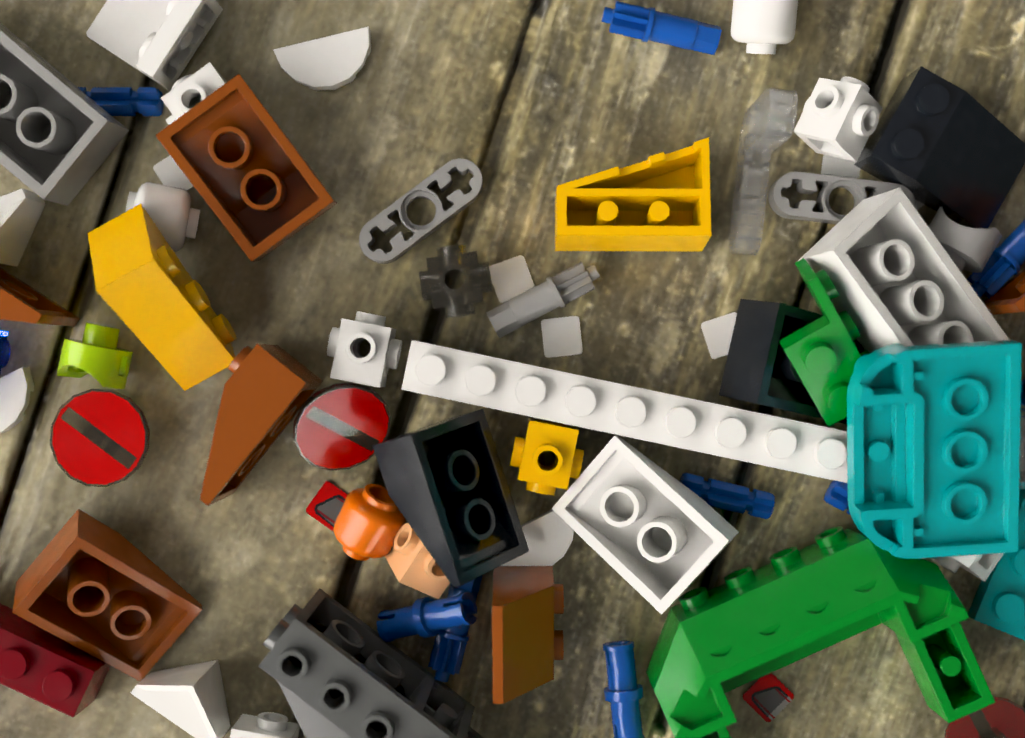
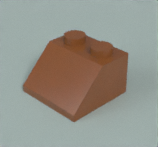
M499 566L493 569V704H504L554 680V660H563V630H554V614H564L563 584H554L553 566Z

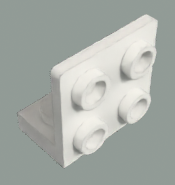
M107 0L86 34L91 40L170 91L223 8L216 0Z

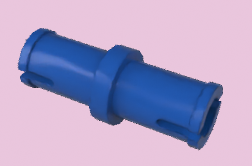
M469 592L438 600L424 597L417 599L411 606L381 611L378 614V618L381 620L377 621V630L385 642L418 634L423 638L437 636L441 629L474 624L477 618L474 615H467L477 614V605L474 597Z
M629 640L612 641L603 644L608 687L604 688L605 700L610 702L614 738H644L639 699L644 697L643 686L637 684L633 649L635 648L634 641Z

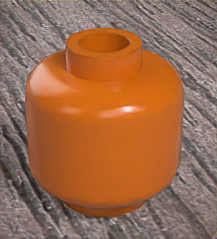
M368 484L364 488H357L347 495L335 521L333 532L337 540L343 545L342 549L348 556L356 560L366 561L369 558H382L390 553L394 546L395 536L401 526L405 524L406 519L388 495L386 487Z

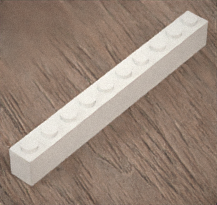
M411 340L401 390L847 483V431Z

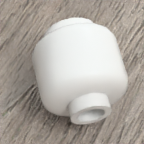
M733 0L732 38L737 42L747 43L746 53L776 54L777 44H787L794 39L798 0Z
M146 182L140 186L138 192H129L126 211L142 204L174 252L179 251L183 247L185 237L196 238L200 210L190 208L191 196L187 190Z

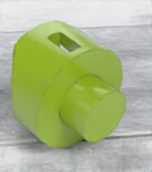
M86 322L82 341L64 339L57 376L81 378L90 374L102 387L125 389L133 351L117 348L120 329Z

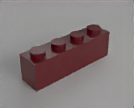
M0 603V684L74 718L95 701L110 669V665L12 613L13 609Z

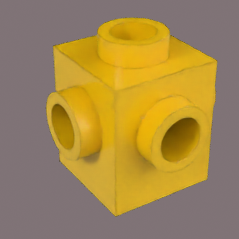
M533 418L528 419L525 438L515 436L510 466L519 468L518 480L527 482L526 490L545 495H555L556 488L567 490L569 479H577L580 476L584 450L576 449L579 434L577 427ZM543 451L555 453L554 461L548 465L541 464L538 461V456Z

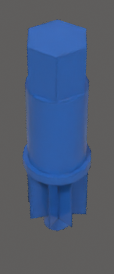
M616 1L614 9L604 8L601 22L610 24L609 32L641 39L642 42L646 43L653 41L715 55L722 32L720 26L659 12L653 7L645 8Z
M1025 219L995 248L982 272H973L966 279L972 284L971 287L979 298L984 294L990 299L1013 275H1017L1020 272V267L1025 263Z
M483 575L462 586L453 587L450 583L447 597L469 592L476 602ZM470 625L441 629L437 634L428 665L432 667V670H436L434 679L448 682L450 674L460 673L467 641L470 638L468 634Z

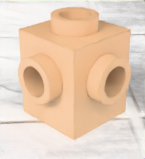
M406 523L401 526L395 536L393 548L385 556L399 583L439 599L450 584V581L410 524Z

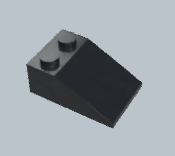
M921 66L900 82L882 114L877 128L869 137L858 161L854 165L883 182L898 183L906 186L913 193L915 200L935 211H938L939 207L943 206L947 217L960 225L988 229L1025 164V143L965 90Z
M740 299L719 396L823 419L779 343V340L821 318L823 315L779 302ZM857 339L853 341L859 353L865 350ZM847 417L838 423L847 424Z
M483 409L449 418L373 445L388 495L453 587L462 586L529 552Z

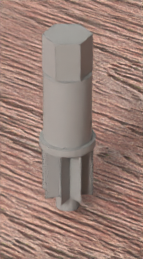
M580 262L553 277H547V281L486 312L495 332L501 338L558 307H565V304L596 289L592 281L600 278V274L594 264L585 268L583 263Z

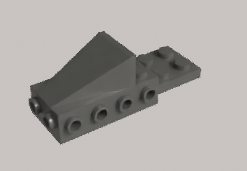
M321 589L315 593L303 609L294 604L263 643L270 652L260 663L259 667L278 681L306 738H484L469 727L475 708L472 704L442 681L434 679V675L391 642L383 641L378 632ZM321 623L326 630L322 634L312 624ZM359 653L365 658L364 664L355 659ZM399 684L404 688V693L402 694L395 690Z

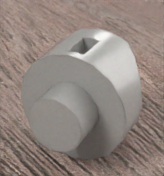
M943 206L939 207L928 226L961 272L962 270L974 273L982 272L1002 237L999 230L995 227L988 229L971 228L957 224L947 217Z

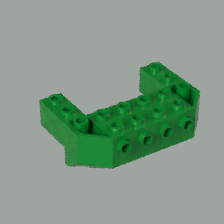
M842 526L833 527L815 536L816 543L801 550H798L797 547H789L774 553L769 557L771 563L754 571L751 567H744L733 571L724 577L725 584L707 591L706 587H700L680 596V604L671 607L646 670L675 738H731L726 726L737 722L725 693L883 623L895 632L927 706L946 722L951 723L995 703L960 622L969 618L967 611L937 564L925 558L905 559L895 557L890 552L876 546L864 534L849 528L844 530Z

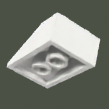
M615 435L552 507V510L660 614H663L677 601L739 533L701 497L618 435Z

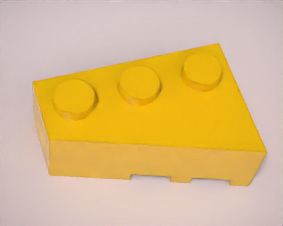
M709 137L694 142L692 146L667 154L661 152L648 156V159L620 169L617 166L558 185L556 188L555 251L702 252L711 237Z
M142 204L133 207L87 233L96 291L184 391L229 367L235 358L231 342L237 339L231 324L223 314L216 315L211 308L205 291L196 280L191 278Z

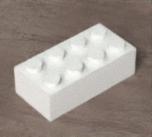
M900 187L863 199L799 259L804 258L815 273L822 269L826 271L839 294L838 297L831 300L837 313L844 310L848 312L861 335L857 340L869 353L883 346L897 343L904 346L1010 340Z

